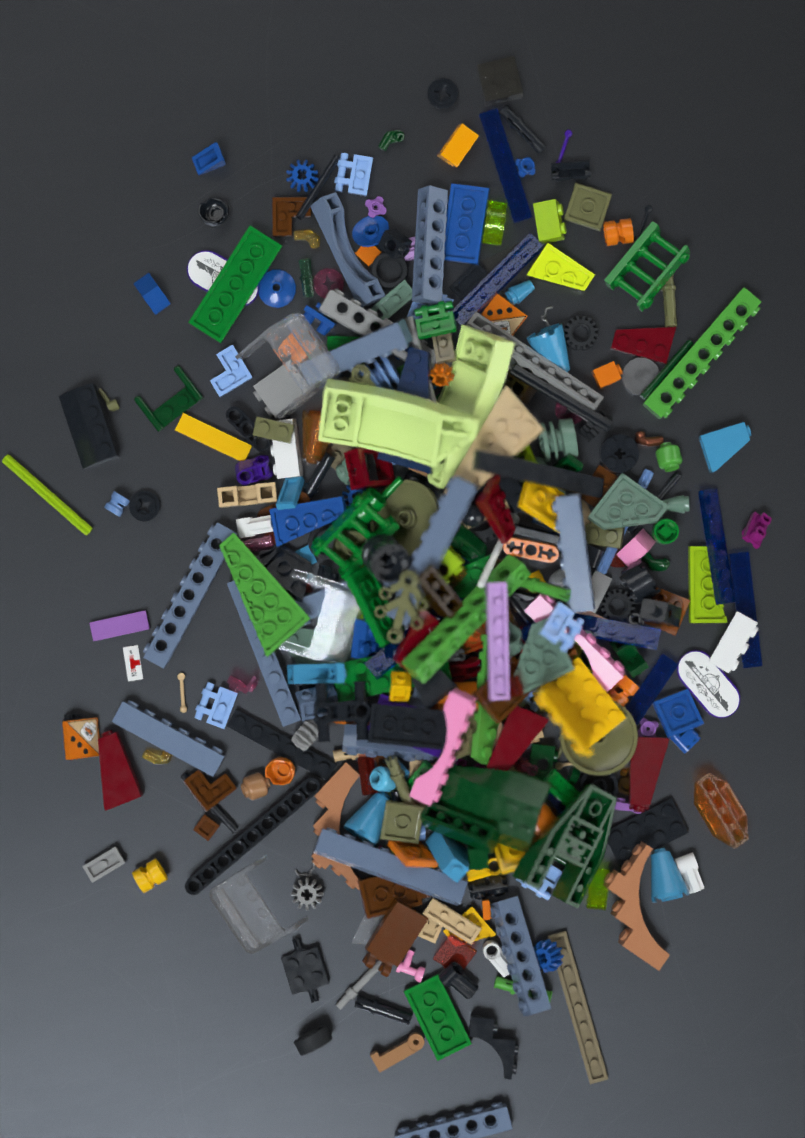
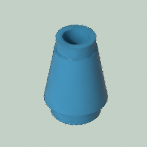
M528 280L508 288L505 294L509 302L515 305L521 303L535 290V287Z

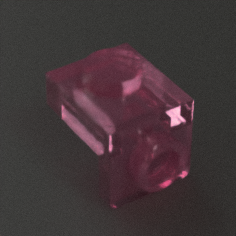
M233 675L227 680V683L230 684L229 688L237 693L239 691L245 694L249 691L252 693L258 684L255 682L257 679L255 676L251 678L248 685Z

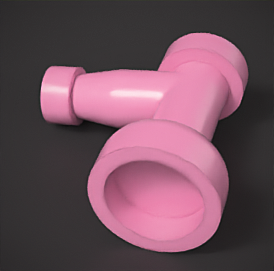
M408 950L404 962L399 964L396 972L400 973L401 971L415 976L414 979L421 983L426 968L418 967L415 969L410 967L415 952Z

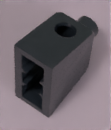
M643 599L639 618L644 622L679 628L682 608L667 602ZM669 611H671V616H670V618L668 617V612H669Z
M438 669L424 684L416 678L412 679L416 691L427 709L433 707L449 695L452 690L458 688L441 669Z

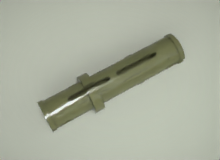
M674 274L661 288L664 298L665 327L678 326Z
M392 755L387 757L385 762L391 773L390 778L394 781L402 802L416 804L414 799L409 796L411 791L405 779V771L401 769L397 756L393 755V758Z

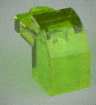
M488 200L482 243L501 246L507 203Z
M598 868L586 892V908L606 910L608 890L603 884L609 869Z

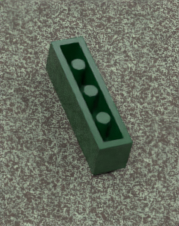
M435 803L431 806L426 804L420 815L424 828L492 854L500 840L496 827Z

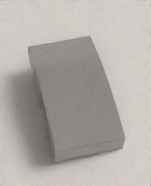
M597 570L592 575L596 607L594 611H591L593 613H596L612 581V578Z

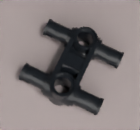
M366 681L354 682L355 699L349 702L328 701L327 683L315 684L316 701L313 703L314 723L318 728V742H330L329 724L341 721H354L356 723V739L368 740V722H370L371 709L370 702L366 699ZM359 705H363L366 708L364 716H359L356 713V708ZM320 707H325L328 711L325 718H320L317 714Z

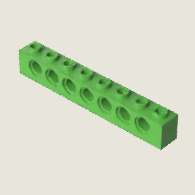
M743 287L642 405L658 419L662 417L667 418L673 411L671 406L675 402L679 404L686 396L683 392L687 388L692 389L698 382L696 377L700 373L704 375L711 367L708 363L712 359L717 360L723 353L721 348L725 344L729 346L736 338L733 334L737 330L741 332L748 324L746 319L750 315L754 317L761 309L758 306L761 301ZM740 306L745 309L744 316H739L736 313L737 307ZM724 321L732 323V330L728 331L724 328ZM711 336H718L720 344L714 345L711 342ZM699 350H705L708 353L707 359L703 360L698 356ZM692 364L695 367V373H687L686 365ZM674 379L682 380L683 387L680 389L674 387ZM662 393L670 395L669 403L662 402Z
M508 554L494 568L486 583L507 582L508 598L531 574L523 562ZM486 584L483 588L477 586L462 601L463 606L452 619L446 617L402 662V665L411 676L424 684L487 620Z

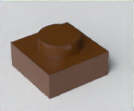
M204 814L193 830L209 841L220 825Z

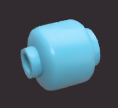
M379 766L371 772L370 784L374 790L391 792L395 789L396 785L390 778L391 773L388 767Z

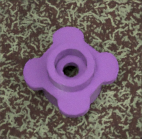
M378 196L374 200L368 199L365 202V206L369 210V217L374 218L386 213L387 210L383 205L384 200L382 197Z
M646 718L641 719V726L637 731L640 737L655 738L658 722L647 721Z

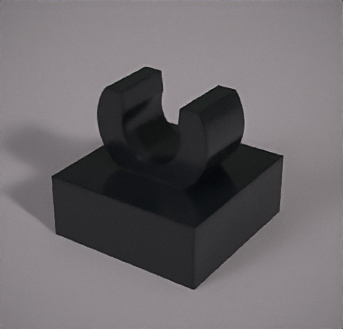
M319 565L315 583L328 586L329 580L338 581L339 574L331 573L332 567Z

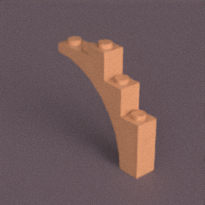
M347 761L315 794L317 798L315 802L323 809L324 807L328 808L313 824L315 828L313 832L318 837L322 829L326 830V828L334 829L340 835V818L344 800L350 788L360 776V773ZM314 853L311 855L313 858L312 862L319 869L321 867L326 869L331 864L333 866L331 869L338 876L342 874L347 879L345 883L352 889L356 887L359 890L357 881L361 880V878L354 872L352 867Z
M641 841L640 844L634 847L631 858L623 863L622 871L619 873L613 869L612 872L606 875L603 885L621 897L619 901L617 900L613 904L612 912L610 913L628 926L627 929L620 933L618 943L659 971L670 955L650 935L640 910V878L645 862L652 851L651 847Z

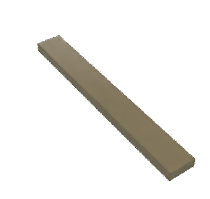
M566 930L547 935L548 939H551L552 942H557V947L562 948L560 953L564 955L561 959L563 963L557 968L589 1083L594 1084L608 1080Z

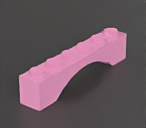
M540 593L524 611L537 623L549 617L556 605L555 599ZM582 626L581 632L575 636L574 640L577 641L586 653L593 676L603 689L608 692L623 678L626 671L619 661H614L610 657L611 654L606 648H601L596 643L597 640L593 635L587 634L583 630ZM568 627L564 631L566 634L570 632Z
M457 688L450 692L444 707L447 721V741L444 751L434 767L415 780L409 795L410 797L429 806L439 801L442 795V791H440L442 784L445 785L449 774H447L448 769L453 766L456 760L454 756L455 751L459 750L463 740L461 736L470 725V722H468L469 716L473 715L476 710V697Z

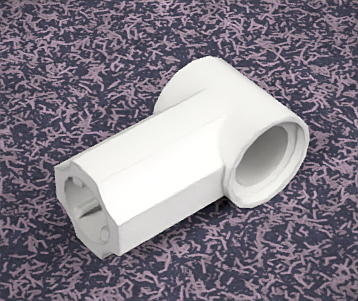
M270 515L236 519L239 539L254 537L256 534L274 532Z
M693 852L675 858V863L689 893H695L704 889Z
M487 940L482 947L484 956L489 959L503 977L508 976V963L501 947L495 940ZM489 946H495L497 948L494 954H488L486 952Z

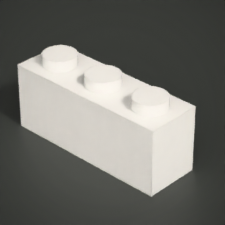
M296 419L278 420L294 424L295 428L291 444L272 440L273 445H271L270 449L271 455L275 457V464H273L274 475H277V479L304 476Z
M736 612L708 662L727 673L731 670L735 671L740 662L737 658L740 653L744 655L749 646L746 642L749 637L753 638L759 629L756 627L757 622Z

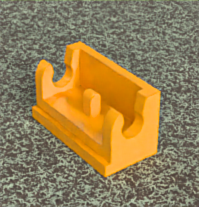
M463 123L459 124L437 156L452 167H458L479 135Z

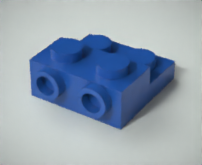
M364 616L362 619H355L351 657L366 658L380 655L382 647H379Z

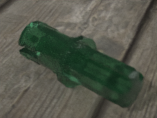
M311 259L299 260L301 274L299 280L302 282L303 296L311 298L314 296V276L312 275Z

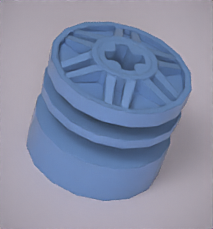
M380 355L379 358L382 364L379 365L376 360L373 362L375 368L372 370L368 365H365L371 372L370 379L377 387L394 390L392 384L395 383L398 388L400 375L387 357L381 358ZM359 371V374L361 376H364V373L362 371Z

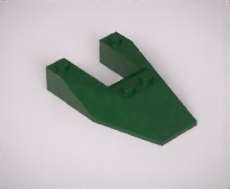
M588 784L558 814L524 854L512 877L539 890L556 855L568 860V863L552 896L575 908H579L604 858L617 798Z

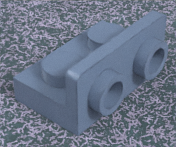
M328 683V701L338 702L333 684ZM316 687L295 692L302 722L314 719L313 703L316 701ZM320 707L317 714L319 717L328 714V711L325 707Z

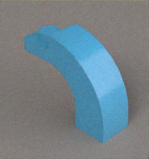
M344 663L287 665V684L345 683L346 668Z

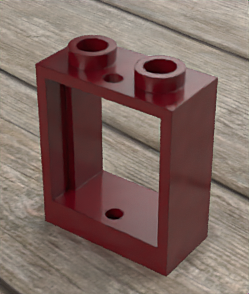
M356 448L344 452L351 490H362L368 487L374 489L387 487L395 480L392 463L377 459L379 451ZM374 454L378 480L369 481L364 455Z

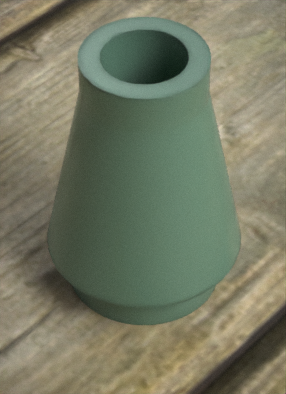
M680 495L669 499H662L664 503L669 505L667 511L684 514L690 511L689 496Z

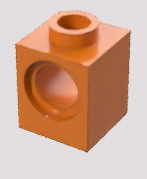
M614 361L592 371L599 389L622 379L620 375L623 374L619 364L615 365Z

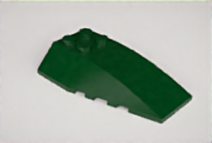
M455 764L451 768L449 767L447 772L449 774L448 780L445 785L442 784L440 789L442 795L435 804L496 827L500 836L498 843L526 853L535 842V830L542 806L547 800L551 783L515 770L502 771L495 768L483 769L475 766L463 767L462 765Z

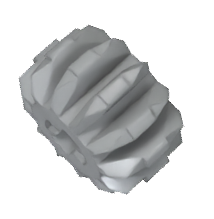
M314 719L306 720L292 737V742L295 746L303 751L308 750L318 738V728L314 723Z
M306 877L305 884L299 879L300 887L295 884L293 885V888L297 891L291 892V896H297V898L293 899V903L300 901L299 909L302 908L303 904H306V911L309 910V904L315 909L317 906L314 901L317 903L322 902L320 898L316 897L324 895V892H317V890L322 888V885L320 884L315 887L316 879L310 884L309 877ZM305 889H309V893H312L313 896L310 895L307 899L305 895H302V892H305Z

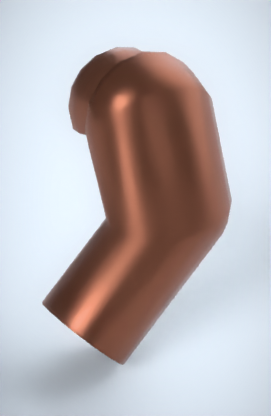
M644 431L635 433V441L638 444L652 447L660 446L664 443L662 436L645 437Z

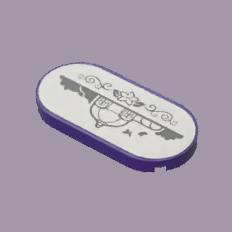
M209 250L197 252L188 262V277L195 286L208 292L228 259ZM259 285L245 306L252 304L256 300Z
M698 650L685 653L677 664V676L682 684L709 715L716 718H726L734 714L740 704V693L736 686L719 667L708 662L710 656L707 653Z

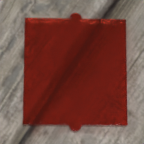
M450 934L434 955L433 960L443 965L444 969L452 962H457L464 970L477 953V950L466 944V941H461Z

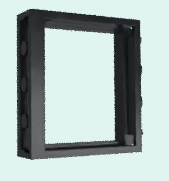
M514 524L516 530L512 537L518 538V535L555 544H558V539H560V534ZM511 541V543L508 544V547H510V551H513L516 547V545H514V541ZM517 588L508 598L515 596L519 597L520 601L531 603L540 593H532L528 590ZM554 598L556 604L561 602L566 606L565 601Z

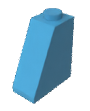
M745 422L698 437L709 473L718 470L750 441L749 437L752 434L749 425H745Z
M434 831L425 840L441 871L455 882H458L470 869L467 848L455 839Z

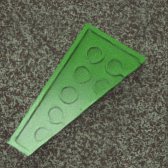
M232 533L219 546L262 644L265 655L268 658L310 620V617L236 534Z
M481 634V641L484 642L483 652L479 654V659L482 660V667L478 672L477 689L488 679L487 635ZM478 704V714H474V721H477V729L473 733L471 758L481 764L488 765L499 723L496 724L484 708Z

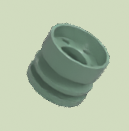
M572 418L558 420V429H555L552 421H549V430L547 431L544 422L539 423L544 428V431L538 436V441L545 462H551L550 453H553L554 460L557 461L559 459V451L563 452L564 457L567 454L578 457L577 439Z

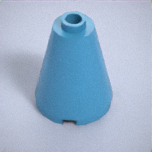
M562 323L545 327L537 333V336L534 332L526 338L533 350L564 371L568 372L570 370Z
M376 792L345 823L344 828L353 836L361 838V841L372 843L373 847H375L380 839L385 802L390 800L391 797L384 792Z
M665 848L654 850L655 854L651 855L652 903H657L656 899H661L662 902L682 898V893L688 896L690 894L671 852L666 851Z

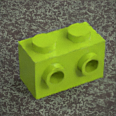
M556 199L533 203L539 242L545 244L565 240L564 234H567L565 222L562 223L561 215H564L562 204H559Z

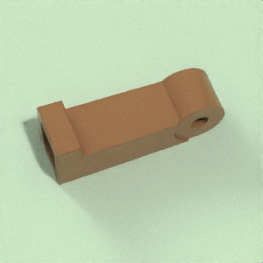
M412 1032L406 1040L381 1054L377 1050L371 1052L370 1056L379 1073L422 1049L424 1046L423 1036L418 1032Z

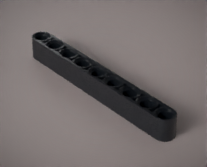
M309 777L192 875L185 883L186 892L190 895L199 894L317 794L321 786L320 781L315 777ZM314 781L317 784V789L309 791L306 787L307 782ZM295 793L300 794L302 802L294 803L292 795ZM285 806L288 810L287 815L280 816L277 813V808ZM265 818L272 820L273 826L271 828L263 826L262 822ZM248 832H257L258 839L255 841L250 840ZM236 843L241 844L244 849L243 852L236 853L233 850V845ZM226 856L229 860L228 865H221L218 860L219 857ZM206 868L213 870L214 876L212 878H207L204 875ZM197 881L199 889L195 891L190 889L189 883Z

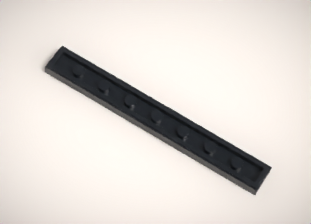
M474 450L472 470L602 498L603 478L487 451Z

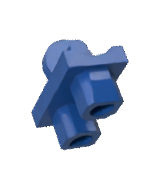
M318 302L316 308L319 309L321 303ZM306 305L302 322L311 326L315 318L322 321L316 331L324 336L331 329H335L337 325L335 322L325 317L323 313H319Z

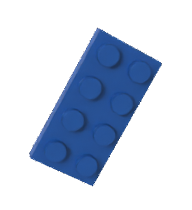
M451 183L446 215L444 261L479 264L490 192L489 188Z

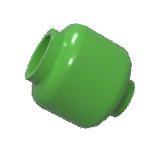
M671 442L662 443L655 452L658 466L660 469L665 470V472L679 469V465L683 462L679 447L671 444Z

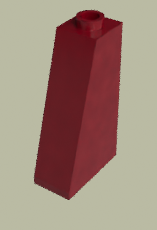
M516 706L506 717L486 769L510 770L548 723L549 719Z
M112 730L102 733V738L98 739L105 811L143 796L118 731L113 733Z
M638 737L636 750L629 761V809H634V812H645V810L649 809L669 743L668 738Z

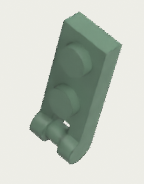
M403 280L370 309L375 312L380 309L384 314L380 318L382 320L391 318L412 300V287L406 280ZM374 322L373 325L378 329L380 327L379 324Z

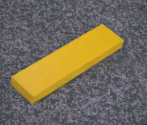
M184 413L175 431L238 461L246 460L252 448V445Z

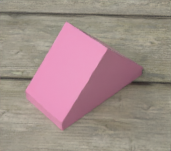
M642 529L616 555L629 567L646 554L656 541Z

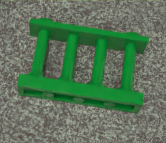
M653 221L604 280L607 287L611 290H614L615 287H621L639 301L637 306L641 312L652 305L653 298L679 266L685 264L690 257V250L687 245H684L681 250L676 248L660 236L661 230L659 225ZM652 242L658 243L675 256L669 265L648 251V247ZM640 257L646 258L663 271L657 280L636 266V262ZM628 272H633L651 286L644 295L624 281V276Z
M365 492L357 495L353 499L352 504L320 537L315 538L311 545L314 555L317 556L322 551L339 565L338 572L343 579L363 565L361 552L365 544L364 542L361 546H357L341 532L348 523L363 535L366 541L377 534L392 536L400 527L392 515L384 519L368 505L370 499ZM361 510L379 524V528L375 532L371 533L354 518ZM334 538H337L353 552L352 556L347 560L341 558L327 546Z

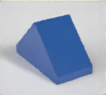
M217 142L192 157L198 175L226 165Z
M147 273L133 283L155 315L171 305L150 273Z

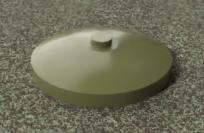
M404 480L386 500L387 504L377 513L384 519L392 515L397 520L400 527L393 533L392 537L407 551L408 556L412 557L417 547L420 548L423 542L421 537L424 531H428L431 523H429L431 516L434 512H438L440 506H438L439 501L426 485L412 480ZM373 519L370 521L371 532H375L379 528V524Z
M614 701L626 716V719L590 747L593 753L588 757L576 754L570 746L572 743L564 736L560 729L562 751L567 760L578 770L590 775H608L620 770L632 758L638 741L637 727L629 711L618 702Z

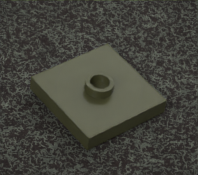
M575 183L564 220L600 232L612 194Z
M386 800L380 839L418 844L422 825L420 815L424 810V805Z

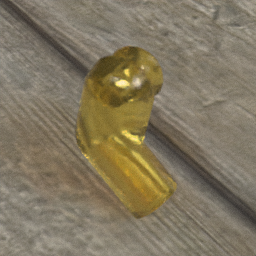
M294 231L295 241L306 240L310 243L311 248H318L320 246V238L313 231Z
M145 750L142 758L156 765L168 764L171 761L172 754L163 751L160 756Z

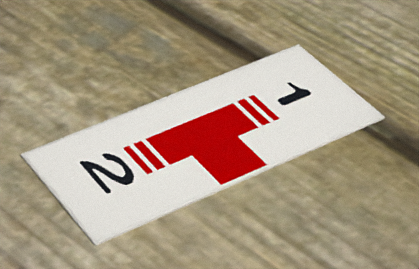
M138 645L123 647L128 681L143 679Z

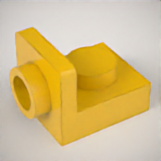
M392 671L389 701L409 702L411 675L408 672Z

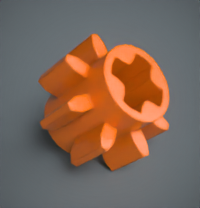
M436 363L434 369H431L430 376L433 377L431 382L439 387L449 386L450 381H453L455 374L451 373L453 367L446 363L439 365Z

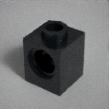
M390 229L384 231L377 247L392 259L404 258L410 251L412 241L398 229Z

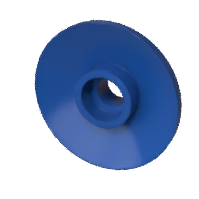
M375 216L374 218L365 217L354 226L352 237L356 244L363 247L378 245L384 231L390 229L389 224L381 216Z
M283 270L268 271L259 283L258 294L261 300L273 308L288 305L296 293L294 279ZM276 284L280 286L278 291L273 290V286Z

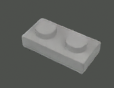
M115 846L82 867L93 883L126 862Z

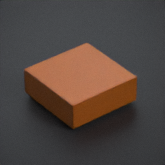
M361 246L355 252V255L368 267L374 262L376 257L382 254L376 246Z
M488 898L482 899L483 920L491 919L490 900Z

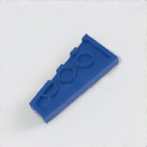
M344 496L300 503L296 505V508L269 509L276 547L337 520L346 510Z

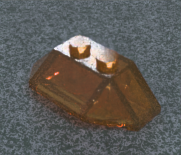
M707 773L697 780L694 790V805L713 837L734 849L738 848L749 840L748 819L746 812L730 785L725 780L713 776L712 773Z

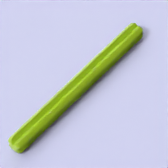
M7 454L2 459L3 464L84 535H88L93 528L12 456Z

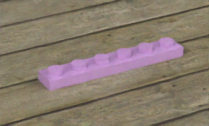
M507 582L486 583L489 700L510 699Z

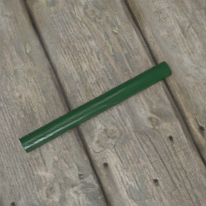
M691 340L685 342L640 394L643 400L650 396L694 345Z

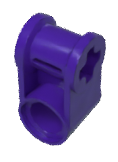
M266 455L240 461L235 465L237 481L243 485L267 480L273 476V471L269 467V457Z

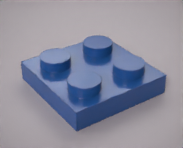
M688 689L657 700L652 704L668 739L704 724Z

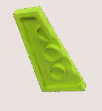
M688 546L689 600H691L689 603V623H728L718 589V581H716L714 573L715 569L709 546Z

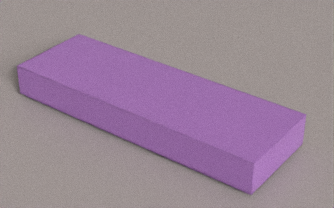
M146 610L89 623L93 641L150 629Z

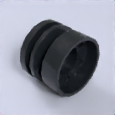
M388 534L372 536L365 542L361 552L363 564L377 580L384 583L400 580L401 574L409 568L410 559L407 551L394 537Z

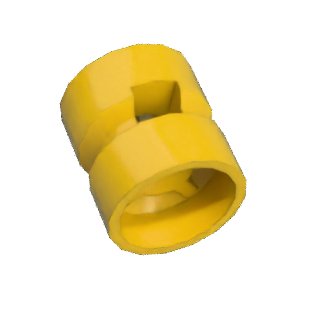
M156 858L146 863L145 868L141 866L132 872L137 885L143 893L154 888V884L159 885L168 880L163 867Z

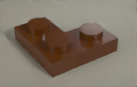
M272 197L273 237H292V218H297L296 215L307 197ZM311 207L304 217H311Z
M199 769L183 781L205 812L237 789L226 773L211 785Z

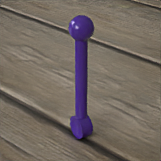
M571 130L565 131V140L558 161L555 163H561L568 140L572 136Z

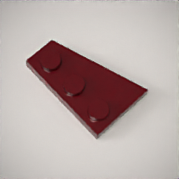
M676 327L615 330L610 349L666 364Z
M494 475L488 481L476 503L501 544H508L516 529L510 509L506 508L503 500L506 497L504 490L501 491L498 484L501 481L500 477Z
M417 609L419 617L424 620V625L416 630L412 628L410 623V630L406 638H403L393 658L404 669L405 667L402 665V662L440 624L426 610L419 611ZM415 620V625L420 626V621Z

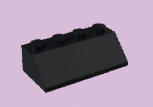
M90 383L59 396L82 468L85 469L118 458L119 454L95 384Z

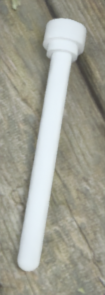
M511 513L514 524H518L520 518ZM499 539L477 583L479 588L485 586L503 548V544H501Z

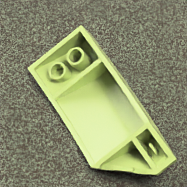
M462 325L455 350L457 361L452 362L451 365L453 367L451 373L455 374L453 381H450L449 386L444 385L437 403L479 419L477 436L499 399L508 371L514 342L470 326ZM474 440L460 447V450L449 457H445L432 467L433 475H427L429 483L443 489L457 471Z
M327 379L318 441L384 452L410 459L432 468L445 457H449L460 450V447L476 439L479 419L445 405L410 394L365 384Z

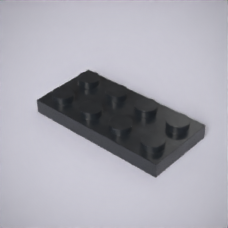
M372 704L368 743L444 750L447 741V721L444 711Z
M669 798L645 810V812L612 827L607 842L619 866L622 867L623 863L633 855L634 847L640 844L641 841L651 847L653 851L689 832L672 798Z

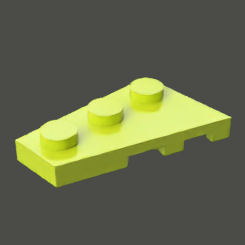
M549 243L545 245L526 274L530 277L581 291L586 290L595 274Z

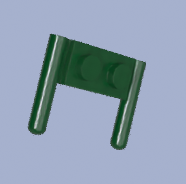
M175 366L174 372L186 387L154 412L150 410L141 396L134 398L135 403L158 432L204 398L180 366Z

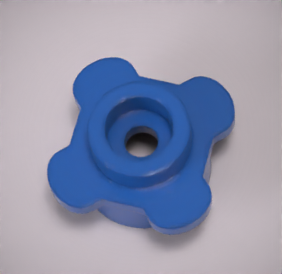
M526 157L515 161L520 177L535 174V163L532 158Z

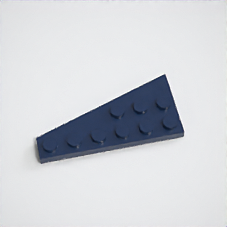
M409 347L397 388L398 392L430 400L429 352ZM379 452L377 459L433 475V468L431 466L384 452Z

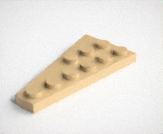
M508 386L503 390L452 478L459 475L478 485L479 488L482 487L494 474L472 470L474 450H482L514 458L544 431V428Z

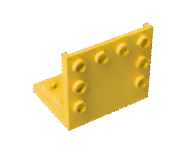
M577 657L572 661L575 668L574 671L539 687L532 694L535 696L533 700L536 704L547 711L549 717L559 726L564 736L572 743L570 746L574 752L580 756L588 757L593 753L590 747L625 720L626 716L580 658Z

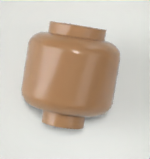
M257 772L244 777L243 783L240 786L244 797L253 801L268 794L270 782L268 778L263 777L261 773Z

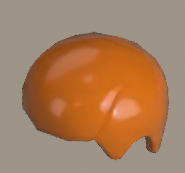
M274 758L265 767V777L269 778L274 785L289 784L295 777V766L288 758Z

